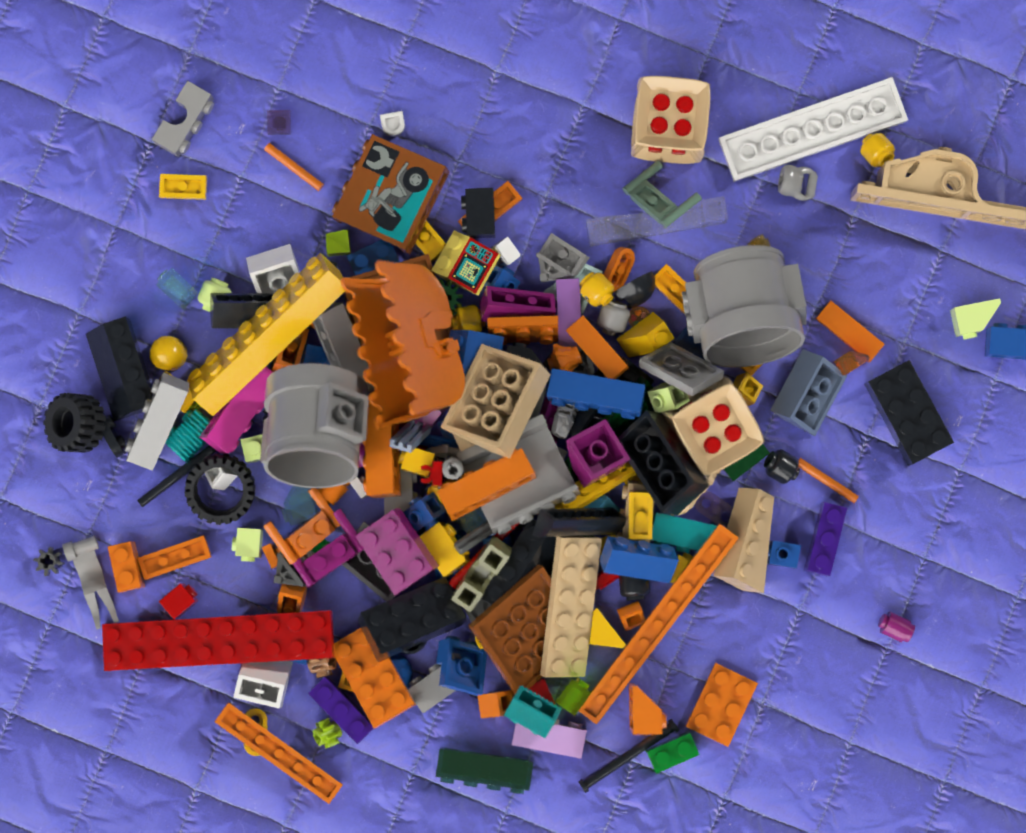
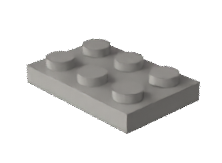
M672 342L639 359L640 368L691 396L720 381L724 375V370Z

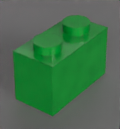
M688 731L645 750L656 774L700 755Z

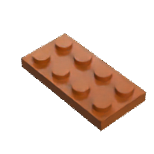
M361 628L334 643L335 659L374 729L416 705L391 658L389 657L377 662Z

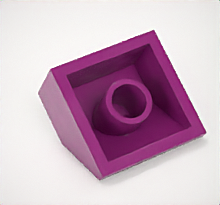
M606 419L566 441L572 469L584 488L622 468L630 460Z

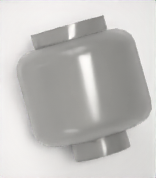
M612 300L608 305L601 306L597 324L603 328V333L615 336L616 332L621 333L626 330L630 317L626 304Z

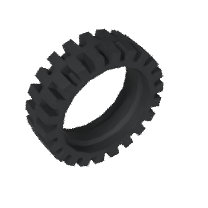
M216 453L213 456L208 455L204 459L199 460L189 472L185 483L186 502L188 506H191V511L194 514H198V518L201 520L203 518L206 519V522L210 524L216 522V525H221L222 523L229 524L233 520L237 521L248 511L255 495V479L252 476V471L246 467L243 461L240 462L237 457H230L229 454L220 455V453ZM223 467L232 470L239 476L243 484V495L236 506L228 510H215L209 508L201 501L198 495L197 484L205 471Z

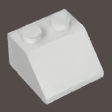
M290 244L246 258L249 274L257 293H275L278 289H283L295 273L300 272Z

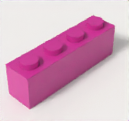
M267 367L260 371L213 416L199 438L221 454L233 452L239 445L238 439L241 434L246 433L251 427V420L254 415L260 413L264 408L266 381L273 372Z

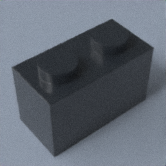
M493 188L465 189V195H461V209H466V218H462V232H467V236L471 238H495Z

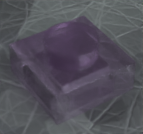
M267 110V134L291 135V111Z

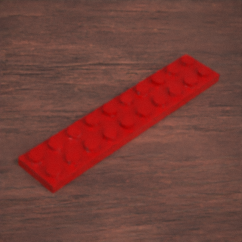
M332 610L102 624L104 671L335 658Z

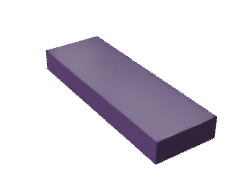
M579 278L556 279L559 345L565 347L578 346L565 330L581 317Z

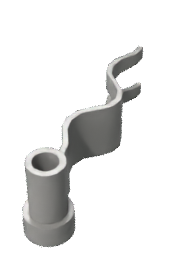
M95 535L74 543L70 541L62 544L67 561L73 560L96 629L101 628L99 608L95 597L96 591L107 607L114 623L119 622L115 606L105 583L103 571L95 553V550L99 549Z

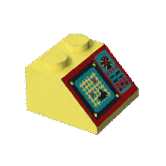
M454 230L431 271L445 281L451 280L453 285L479 296L501 255L473 238Z

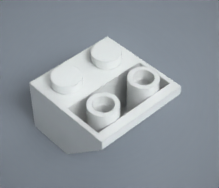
M293 662L243 663L233 698L281 708Z

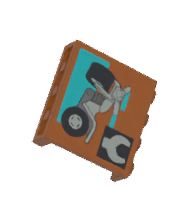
M372 134L370 139H367L363 145V154L360 160H357L353 165V174L350 180H347L343 186V195L340 201H337L333 206L332 217L340 224L342 222L395 245L402 252L410 255L450 172L446 166Z

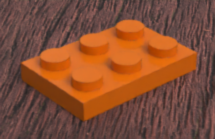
M558 316L487 318L488 334L504 337L503 346L513 342L527 345L531 342H540L543 345L558 342Z
M714 663L685 727L729 747L758 683Z

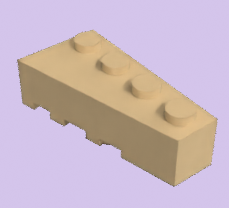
M739 488L727 529L739 538L716 567L713 576L742 591L764 593L774 497L756 488Z

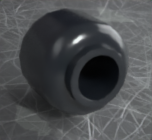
M782 449L770 452L765 459L764 467L766 468V474L782 484L795 480L800 473L798 459Z
M619 575L620 594L626 597L627 601L645 599V595L650 593L649 580Z

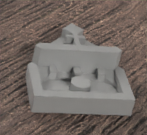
M551 233L539 253H536L540 265V281L548 282L556 279L576 277L590 257Z

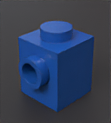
M774 540L770 541L767 564L797 569L801 545Z

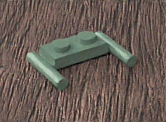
M657 160L622 189L626 195L630 196L634 203L659 224L667 228L701 201L702 198L696 192L677 207L675 203L647 181L663 168L661 162Z

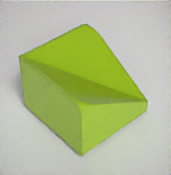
M348 229L326 233L328 257L351 254Z

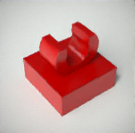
M433 461V468L429 465L421 466V470L430 472V477L427 479L422 478L421 483L429 484L432 482L433 488H440L442 486L443 463Z

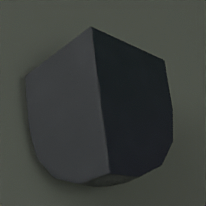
M652 271L614 292L621 301L625 299L629 303V308L635 309L652 296L655 289L654 274Z

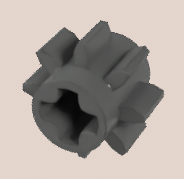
M53 547L48 548V553L40 549L39 553L41 555L39 558L33 559L39 565L36 571L45 570V576L50 575V570L58 574L59 570L57 568L59 565L65 564L59 558L62 552L54 554ZM50 558L51 560H53V565L50 564L48 566V564L45 563V559Z

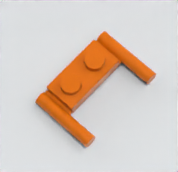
M310 488L308 493L321 511L288 537L283 539L271 521L263 525L290 565L295 563L300 557H303L340 526L333 515V510L317 488Z

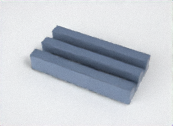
M414 420L408 421L390 439V447L411 453L431 433V425L427 424L423 427L421 422L414 425Z

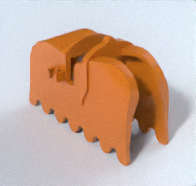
M376 261L375 267L377 272L386 278L352 279L343 277L340 281L342 288L353 296V299L347 302V310L358 318V322L352 326V332L356 337H360L363 340V346L358 347L357 354L369 364L368 369L363 371V378L367 383H371L374 386V391L369 393L368 400L372 406H376L380 410L379 415L374 417L376 429L416 420L428 415L432 411L451 406L462 397L465 388L464 370L458 351H460L458 340H453V338L437 340L435 331H443L452 324L453 315L450 310L448 297L434 274L425 266L419 264Z

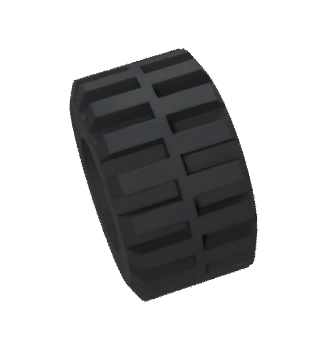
M61 393L59 396H55L53 402L48 404V410L44 414L46 418L43 425H45L44 433L48 436L47 441L52 443V447L58 449V451L79 453L92 451L93 447L99 445L98 441L102 440V432L105 431L106 427L104 426V421H106L105 416H103L104 409L100 406V402L94 399L93 396L86 394Z

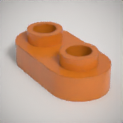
M618 247L613 252L603 274L614 285V291L624 286L635 261L634 252L626 247Z

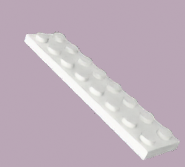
M893 77L719 137L718 140L732 179L736 182L908 121Z

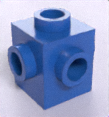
M495 265L484 288L492 286L517 289L520 281L514 277L515 272L505 266L500 268Z
M432 492L423 498L420 495L409 502L411 507L403 513L417 532L424 527L426 530H429L438 523L436 519L447 511L436 494Z

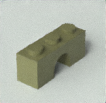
M492 535L454 589L451 600L471 612L483 596L494 575H498L510 558L512 547Z

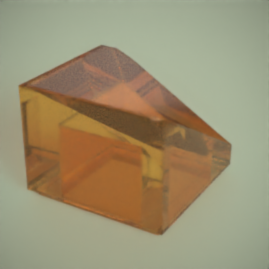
M849 351L836 359L834 363L842 375H847L867 362L870 357L866 354Z

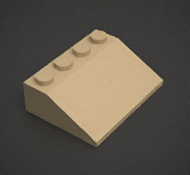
M481 344L465 376V388L462 397L455 404L451 405L441 428L490 452L511 458L550 377V373L541 363Z

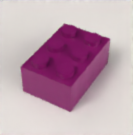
M400 507L393 509L355 536L394 595L401 593L439 567Z

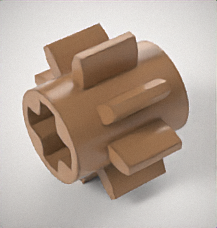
M335 658L308 659L307 665L311 673H316V677L321 678L333 674L332 670L336 668L337 660Z

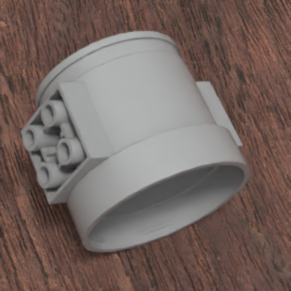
M749 245L714 253L696 265L693 272L695 281L685 283L686 291L682 292L688 336H693L695 344L701 343L703 357L707 362L722 367L755 366L781 359L795 352L804 343L805 337L802 325H806L807 307L798 264L785 266L784 255L780 250L769 246Z
M326 364L290 365L270 374L267 378L264 407L268 413V418L264 419L260 459V462L264 464L265 471L280 482L305 488L336 487L355 479L359 467L360 443L366 440L368 386L366 382L349 370Z

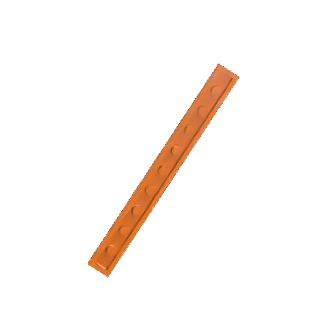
M721 523L716 526L579 706L578 711L596 725L738 540L739 537Z

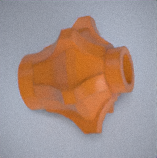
M557 343L553 344V352L551 357L547 359L551 371L553 368L572 372L579 364L583 363L578 346L565 347Z

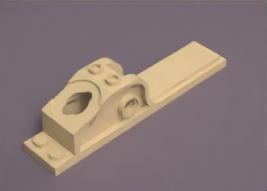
M938 147V149L920 153L921 155L904 160L899 158L887 161L878 170L876 183L862 181V184L858 183L851 192L850 201L1026 230V207L982 200L977 191L978 170L976 165L968 156L952 152V149L948 147Z

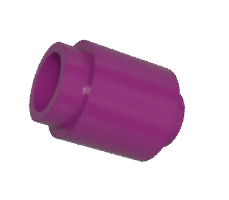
M888 612L887 615L883 614L878 623L880 633L899 642H909L915 631V625L911 624L910 620L892 612Z

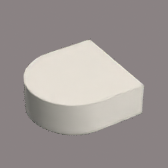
M402 111L380 115L382 129L386 135L397 137L403 133L405 122Z

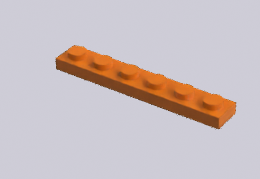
M229 702L215 719V723L328 804H330L343 786L339 781Z

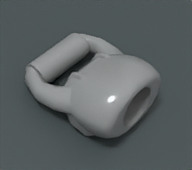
M785 165L782 167L779 175L778 191L784 196H792L801 201L811 200L815 197L818 176L810 168ZM804 174H809L806 195H803L801 190Z

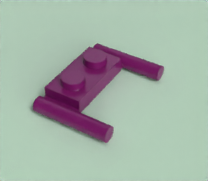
M341 509L335 511L333 515L345 531V534L333 540L304 562L299 558L293 563V566L308 588L364 550L355 537L357 532Z

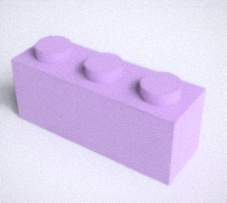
M557 719L547 737L543 738L516 723L512 745L581 759L587 730L582 728L583 724L569 722L567 726L559 724V719Z

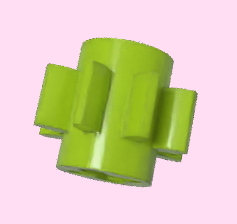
M329 718L315 723L317 728L313 730V737L319 746L325 745L327 749L339 743L337 738L342 736V731L335 721L330 722Z

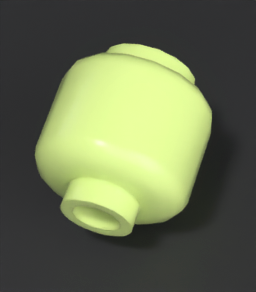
M211 277V280L204 281L197 298L203 304L202 309L210 312V293H232L230 288H228L229 284Z

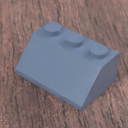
M803 349L770 411L788 423L815 436L847 375L823 356Z

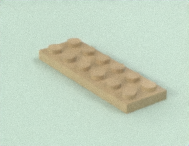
M556 537L540 675L543 677H585L602 541L599 537Z

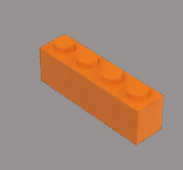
M368 402L366 440L363 441L365 446L363 467L366 469V479L363 482L366 496L372 498L401 496L400 464L398 463L400 450L390 447V439L399 431V423L376 429L374 417L379 415L380 410Z
M514 449L511 458L503 457L497 461L495 459L483 464V468L477 471L471 470L461 476L462 479L454 483L449 481L443 484L437 493L451 520L454 521L536 479V475L523 449Z

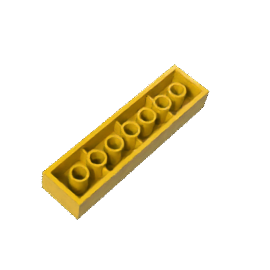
M322 253L309 259L302 271L295 273L283 289H278L266 305L260 306L249 321L243 322L232 337L230 336L225 339L222 347L217 352L211 353L199 369L196 368L190 373L187 381L189 382L193 400L214 416L345 292L340 282L341 278H343L340 270Z

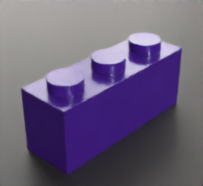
M827 502L821 503L804 571L826 577L831 575L847 512L846 507Z
M328 676L324 677L308 693L356 744H359L374 729L368 717Z

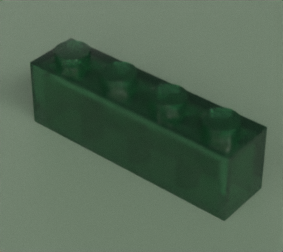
M440 747L436 777H440V782L454 784V780L464 781L463 785L477 787L478 783L487 784V789L501 790V787L510 788L512 793L524 794V790L529 791L533 761Z

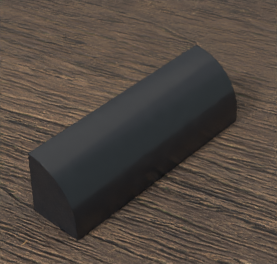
M210 293L212 328H239L243 322L249 321L255 315L260 306L266 305L272 299L274 293Z
M613 507L540 509L532 535L535 537L615 535L623 529L627 518Z

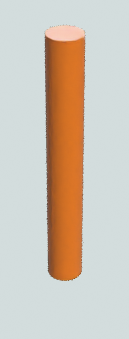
M271 143L266 145L264 150L305 182L317 191L323 188L324 184L283 152Z
M799 458L798 467L852 503L857 501L859 495L807 461Z

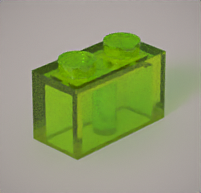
M570 677L555 698V702L575 716L591 694L588 690L590 685L579 677L575 680Z

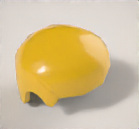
M172 336L159 337L153 341L149 350L150 361L161 370H178L185 364L188 356L187 347L184 343Z

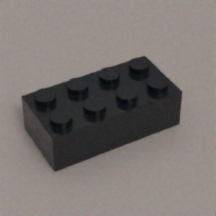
M910 360L864 384L908 466L954 443Z
M646 410L618 437L630 458L628 462L662 513L670 515L680 514L710 486L662 413Z
M446 577L437 579L360 613L359 625L377 662L463 625L466 616L461 606L451 600L453 590Z

